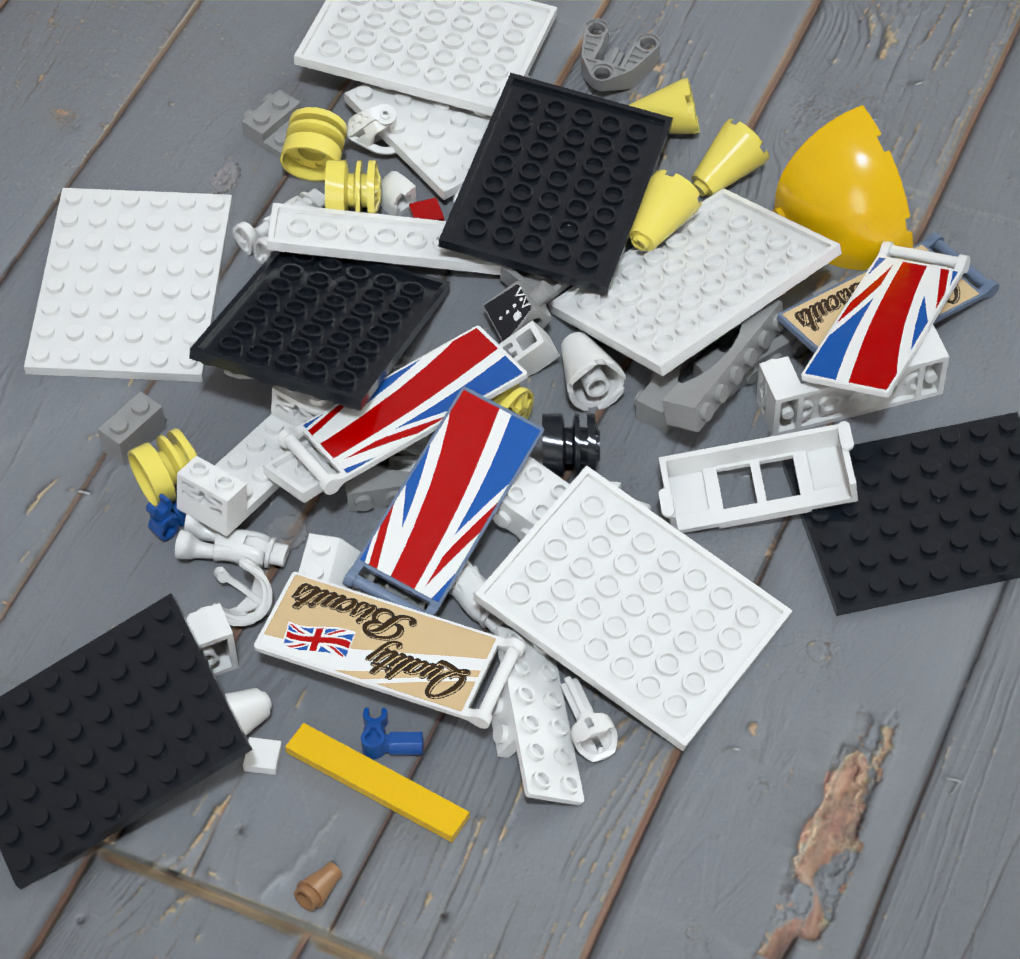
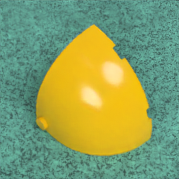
M863 105L849 110L828 122L796 151L779 179L775 195V205L772 212L839 243L842 254L828 264L860 271L870 268L880 252L883 241L894 242L896 246L913 248V234L911 231H907L905 220L910 217V212L898 169L890 150L884 152L877 138L881 136V132Z

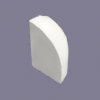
M391 171L381 181V207L389 215L401 216L409 210L410 203L416 202V186L399 172Z

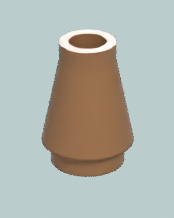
M328 862L324 867L298 882L297 889L294 891V897L299 905L308 911L321 908L338 880L342 877L341 870L334 863Z

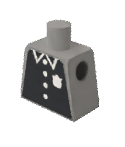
M543 280L535 288L522 281H516L482 306L503 342L532 320L542 329L547 326L551 321V314L545 302L554 294V290Z

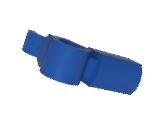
M160 494V502L156 507L150 502L146 505V511L150 514L148 528L161 540L167 541L176 534L178 525L182 527L185 525L186 513L177 509V502L172 505L171 500L164 494Z
M369 708L364 709L363 721L365 726L360 738L362 752L365 756L374 760L383 757L385 753L390 755H423V732H390L386 734L385 727L388 724L387 709L382 708L381 716L378 718L370 717Z

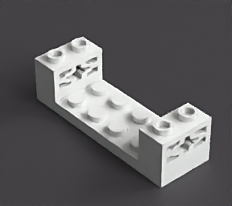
M932 325L888 398L811 382L801 384L788 356L770 359L759 363L756 402L771 436L792 433L943 394L949 355L934 325Z
M275 385L272 387L271 415L215 466L196 456L177 473V509L221 534L228 536L280 487L267 478L263 471V465L289 450V448L283 447L278 441L279 433L285 428H294L333 407L336 403L319 400L313 396L289 391L284 387ZM303 435L299 441L303 442L307 438Z

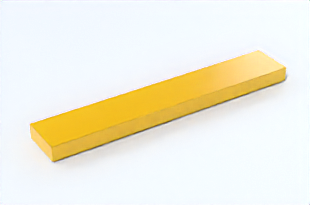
M305 723L300 726L285 746L287 754L451 843L470 818L469 811Z

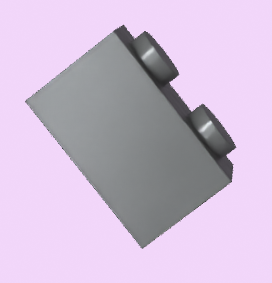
M140 391L98 428L102 451L125 466L129 463L127 455L129 450L145 442L151 443L166 429L163 408Z

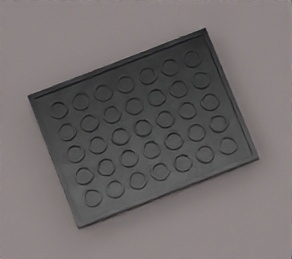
M510 72L440 235L438 247L608 295L648 182L654 174L670 132L673 118Z
M274 251L192 345L189 359L201 362L207 366L228 370L233 374L251 377L263 383L284 387L289 391L307 394L319 400L340 404L348 409L361 411L449 293L450 282L383 262Z
M1018 412L855 444L853 449L849 450L856 480L858 501L812 509V512L800 514L836 616L1020 578V417ZM793 458L783 460L782 467L792 495H800Z
M172 593L0 696V851L18 888H25L253 750L178 601Z

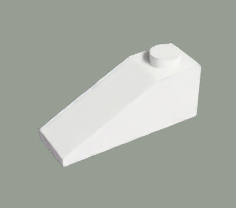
M533 320L499 344L527 371L528 376L536 374L560 357L550 336Z

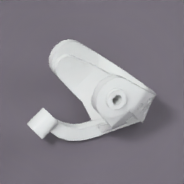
M381 104L355 114L347 122L348 131L345 140H350L376 154H395L396 152L392 146L382 147L374 144L382 139L378 133L394 122L396 118L395 109L389 104Z
M241 556L238 560L239 566L253 574L255 578L251 589L230 576L224 567L220 566L214 570V576L220 583L227 582L247 595L237 607L231 609L222 607L229 625L232 626L251 625L270 614L274 608L271 584L264 571L252 559Z

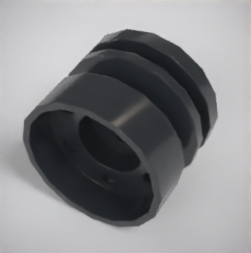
M562 413L542 414V427L544 428L542 435L543 466L560 478L564 477L566 464H572L575 478L580 474V464H587L588 467L596 472L600 461V430L595 421V413H587V427H580L579 413H574L572 427H565Z

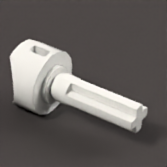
M568 676L564 678L565 683L560 684V687L577 721L571 729V739L578 752L592 762L605 760L616 751L617 730L608 715L594 713L577 677L571 679ZM601 743L603 747H599L597 751L595 744Z

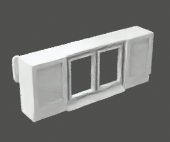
M842 421L830 426L659 457L664 488L659 491L662 515L665 518H669L670 524L680 532L688 533L715 527L721 529L812 512V509L858 501L857 486L849 450L854 447L850 424ZM793 458L800 495L767 501L760 464ZM750 466L757 503L724 509L717 472Z

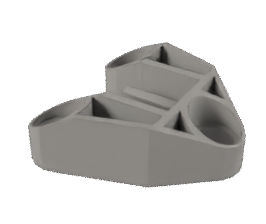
M599 18L590 19L585 23L581 53V75L592 88L600 91L633 89L651 73L659 61L661 41L653 33L639 35L626 56L620 52V48L614 47L613 50H609L604 59L609 41L608 23ZM594 30L603 31V33L599 35L591 34V32ZM647 44H652L655 46L653 49L649 50L642 48V46Z

